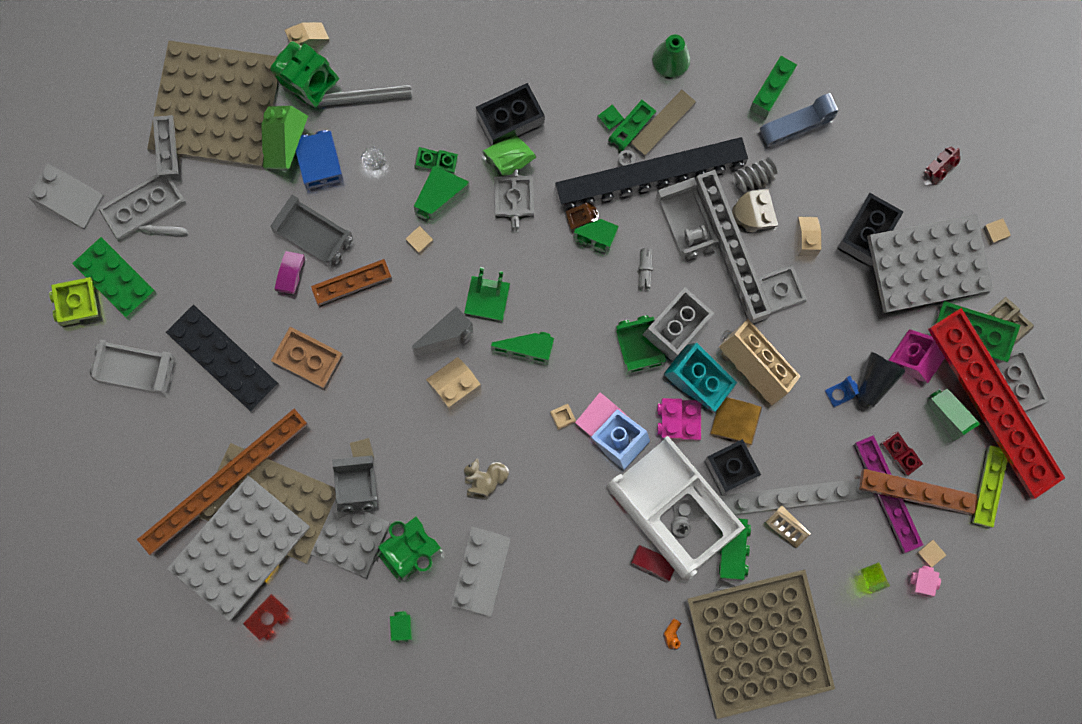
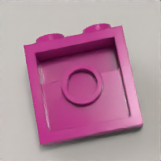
M662 398L661 403L657 404V415H661V423L657 424V434L661 435V440L668 436L671 440L701 441V403L696 400Z

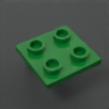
M480 267L478 277H471L464 314L503 321L510 283L502 282L503 271H499L498 281L483 279L484 268Z

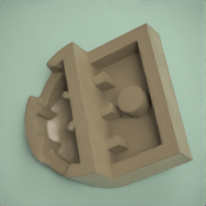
M769 189L749 191L738 198L733 206L732 212L737 225L741 224L746 228L747 232H756L757 230L778 226Z

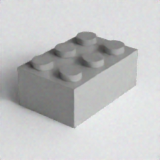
M684 287L643 333V336L670 360H673L712 317L714 312Z

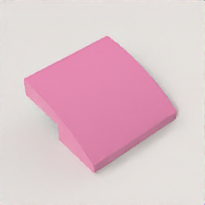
M600 392L575 424L590 435L591 438L617 409L623 414L625 413Z

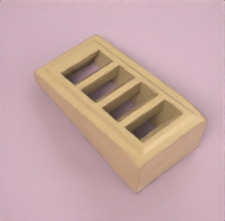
M783 506L766 521L773 530L796 548L811 534ZM779 517L783 518L780 523L777 521ZM785 522H788L789 525L786 528H784L782 525ZM794 527L796 530L790 534L788 531ZM801 532L802 535L796 540L794 536Z

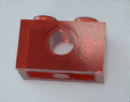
M271 594L249 616L243 625L260 641L263 642L265 639L268 641L276 633L274 629L279 624L283 626L289 620L291 611ZM266 614H272L274 617L273 622L269 625H265L263 621Z

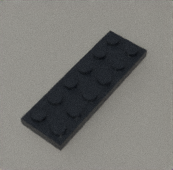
M194 304L166 331L168 336L251 413L279 385L273 377Z

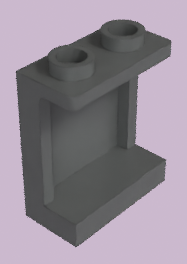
M373 455L332 459L337 512L350 513L353 510L362 509L363 511H370L373 508H378Z

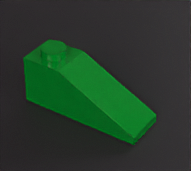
M546 332L523 335L492 342L491 350L548 364L554 337H551V334Z

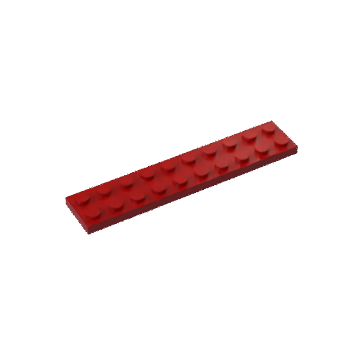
M962 308L928 328V331L1030 498L1036 499L1064 480L1065 476Z

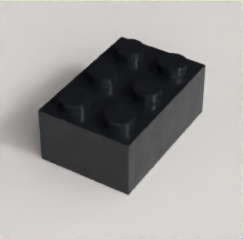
M528 83L476 106V116L491 145L516 137L545 122V115Z
M869 192L838 248L872 266L873 261L867 236L893 231L904 211Z

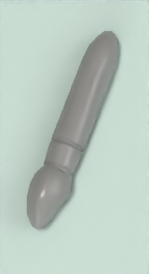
M152 225L139 227L140 231L149 234L152 232L169 235L187 234L186 229Z

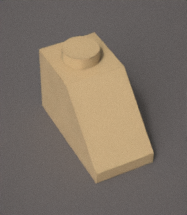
M300 23L285 29L289 43L294 41L301 46L305 43L312 48L329 41L322 23Z
M798 217V255L818 256L821 251V228L818 217Z

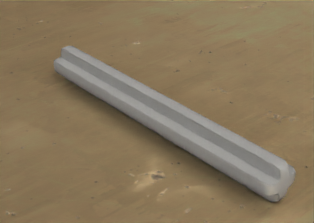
M410 85L325 94L318 106L411 97L412 88Z

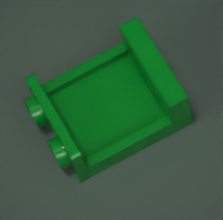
M644 315L638 317L637 321L633 322L624 320L615 327L616 337L627 374L663 366L666 363L665 354L643 336V333L655 321L654 316Z

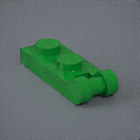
M641 99L611 134L608 141L611 144H616L621 152L626 150L629 144L653 118L656 110ZM621 133L626 136L624 141L619 138Z

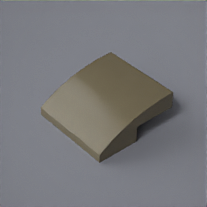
M1007 297L1003 298L986 313L987 315L1021 325L1015 344L1034 328V325L1020 313V309Z

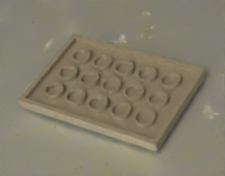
M230 443L217 472L245 449ZM266 459L247 476H250L310 526V529L287 554L289 557L308 564L314 545L336 499L335 487L270 459ZM247 476L198 517L209 521Z

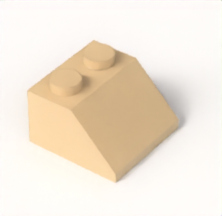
M459 357L426 379L448 411H451L481 389V384Z

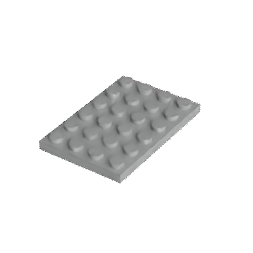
M977 214L867 236L884 313L993 291Z
M247 476L167 569L228 621H231L310 529V526L250 476Z

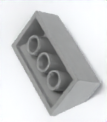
M471 527L452 608L492 617L511 538Z

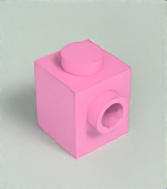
M922 566V568L916 569L915 572H912L910 584H912L911 593L929 598L935 597L936 590H939L941 584L939 572H935L934 568L929 566Z

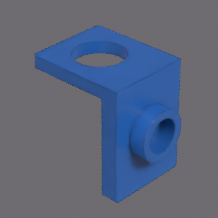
M848 376L843 382L826 389L825 392L833 408L855 398L859 394V388L851 376ZM836 389L841 390L844 394L843 399L835 400L832 396L833 391Z

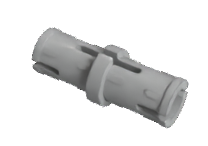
M647 248L640 249L638 288L643 289L645 286V289H650L651 272H653V250L648 249L647 251Z

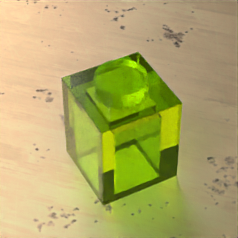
M880 562L861 569V573L871 593L890 586Z

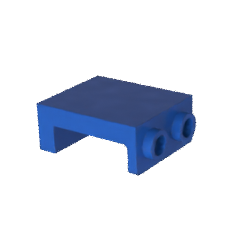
M321 130L315 135H301L296 154L305 188L308 189L343 180L331 131Z

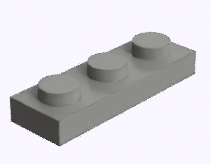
M174 116L153 117L157 175H177L178 162Z

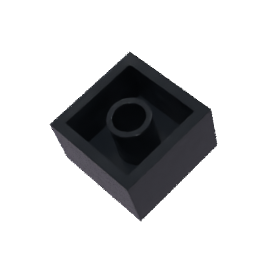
M743 439L707 456L705 459L722 495L761 476Z

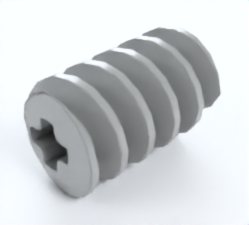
M767 157L766 161L760 160L759 164L753 163L752 167L746 166L745 170L739 169L738 173L734 172V177L739 188L744 193H747L748 186L751 190H754L755 183L758 187H761V180L765 184H768V177L775 181V174L778 172L772 158Z

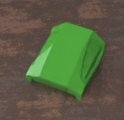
M517 136L501 141L482 151L483 155L505 176L512 174L516 169L523 168L536 158L533 151Z

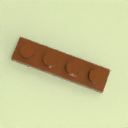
M385 259L315 284L311 288L319 306L392 279Z

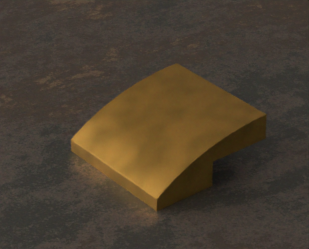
M726 397L717 409L711 434L731 439L734 442L743 439L745 444L752 445L762 407Z

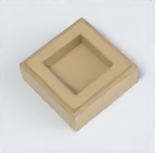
M1003 218L984 226L992 244L1011 236Z
M419 226L406 238V241L420 254L433 242V239Z
M569 404L550 411L558 430L576 422Z
M934 540L917 552L929 567H933L946 556Z

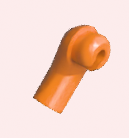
M674 618L664 632L666 644L670 649H678L681 646L676 632L682 623Z

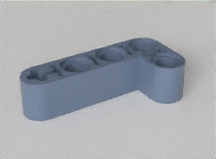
M827 93L818 97L813 105L760 127V132L767 146H773L832 121L838 113V108L831 94Z

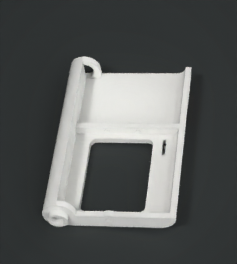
M668 436L623 475L616 476L606 486L683 580L686 578L688 580L692 579L698 573L696 570L745 529L744 525ZM686 494H691L723 532V537L697 559L690 557L660 520L661 515Z

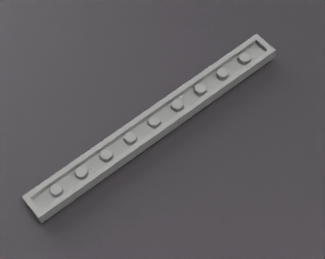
M860 479L722 495L719 497L734 515L778 510L781 506L788 509L873 498V493L859 490ZM695 499L681 500L673 505L675 518L682 516L688 520L710 518Z

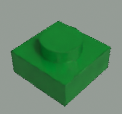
M613 104L597 115L598 120L608 132L620 125L624 120Z

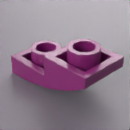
M285 251L278 271L275 291L294 294L300 280L299 273L305 261L304 254Z

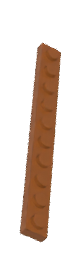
M295 408L140 536L137 541L150 556L153 555L308 425Z

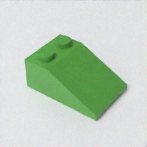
M268 106L264 112L261 124L262 151L264 155L263 168H290L308 115L293 106Z

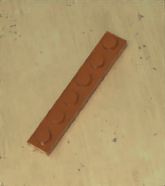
M868 469L861 470L859 490L964 514H975L977 494Z

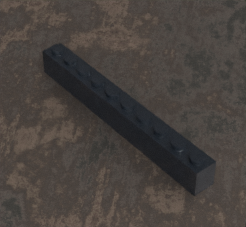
M739 137L555 182V192L560 210H570L577 207V205L585 203L592 205L595 201L602 199L603 201H609L618 195L622 197L629 196L639 190L640 192H646L655 186L660 188L666 187L671 182L677 181L680 183L713 170L719 174L725 172L728 168L740 169L747 163L748 155L743 138Z

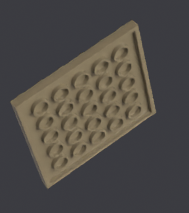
M168 40L153 117L174 116L177 156L263 168L264 155L262 151L261 124L264 112L268 106L275 105L279 82L272 74L270 68L277 56ZM153 121L147 147L149 152H156Z
M805 569L687 598L716 719L835 689Z

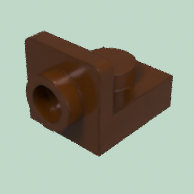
M588 203L566 211L571 230L594 222L599 217L596 207Z

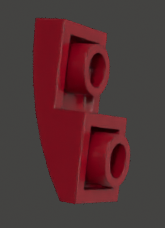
M894 432L880 443L907 476L923 465L913 448L908 447L899 432Z
M641 545L637 546L630 562L646 573L650 572L665 582L671 580L675 571L663 555Z

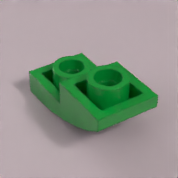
M419 147L414 167L431 171L433 166H436L449 173H454L458 154Z

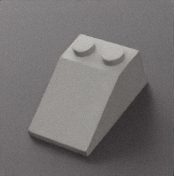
M47 163L28 198L41 208L85 229L104 195Z

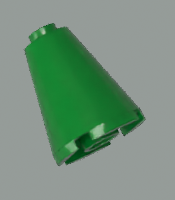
M677 34L670 35L656 47L653 53V66L660 75L676 78L688 70L690 54L682 36Z

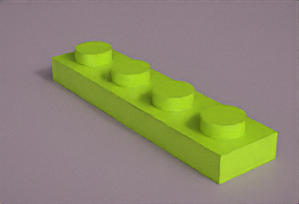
M988 447L977 497L976 511L972 521L974 524L989 528L994 527L1007 465V458L998 447Z

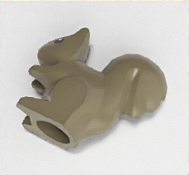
M476 458L473 463L464 468V474L469 476L465 477V483L472 484L471 488L467 489V497L487 498L495 490L497 483L502 484L507 480L509 475L508 468L502 463L495 462L488 467L487 472L479 471V459Z

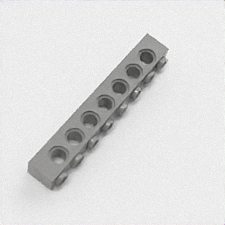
M713 170L698 175L696 177V188L715 236L720 240V249L746 315L752 323L767 319L772 313L717 173Z

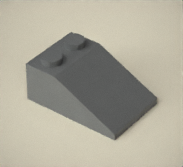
M456 306L412 345L413 354L417 357L457 346L462 342L466 343L473 336V323Z

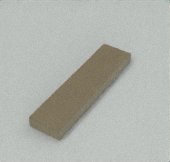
M681 90L630 145L645 157L696 104V101L685 91Z

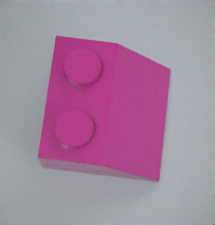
M909 329L888 361L905 369V373L911 377L929 383L945 357L932 336Z

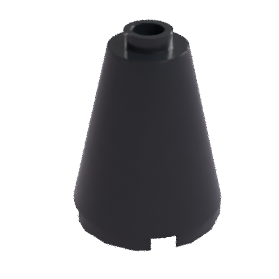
M871 352L860 383L859 394L856 397L859 399L858 404L867 409L870 406L875 407L904 375L905 369Z

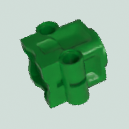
M294 41L290 42L279 53L270 68L281 86L293 92L295 97L304 104H310L315 108L320 104L325 93L339 80V77L332 70L325 57L316 53L309 45L304 43L301 46Z
M417 516L406 524L401 521L393 522L389 526L391 537L378 546L380 552L377 555L397 580L401 578L405 581L415 572L422 575L430 574L434 567L432 560L442 553L441 547L435 539L430 538L425 533L423 524ZM400 528L404 530L401 536L394 535L395 530ZM422 560H427L429 565L424 569L420 568L419 563Z

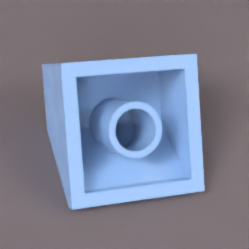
M618 409L591 437L605 455L623 470L650 442L647 431Z

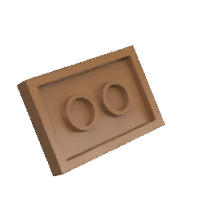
M289 327L271 362L324 389L343 354Z

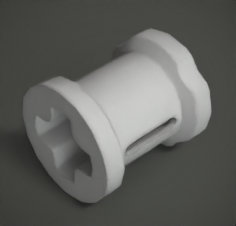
M701 225L700 228L684 230L688 246H692L693 243L708 241L704 225Z

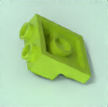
M91 277L51 285L52 291L49 292L51 303L55 305V310L52 311L53 318L60 326L80 323V320L99 317Z

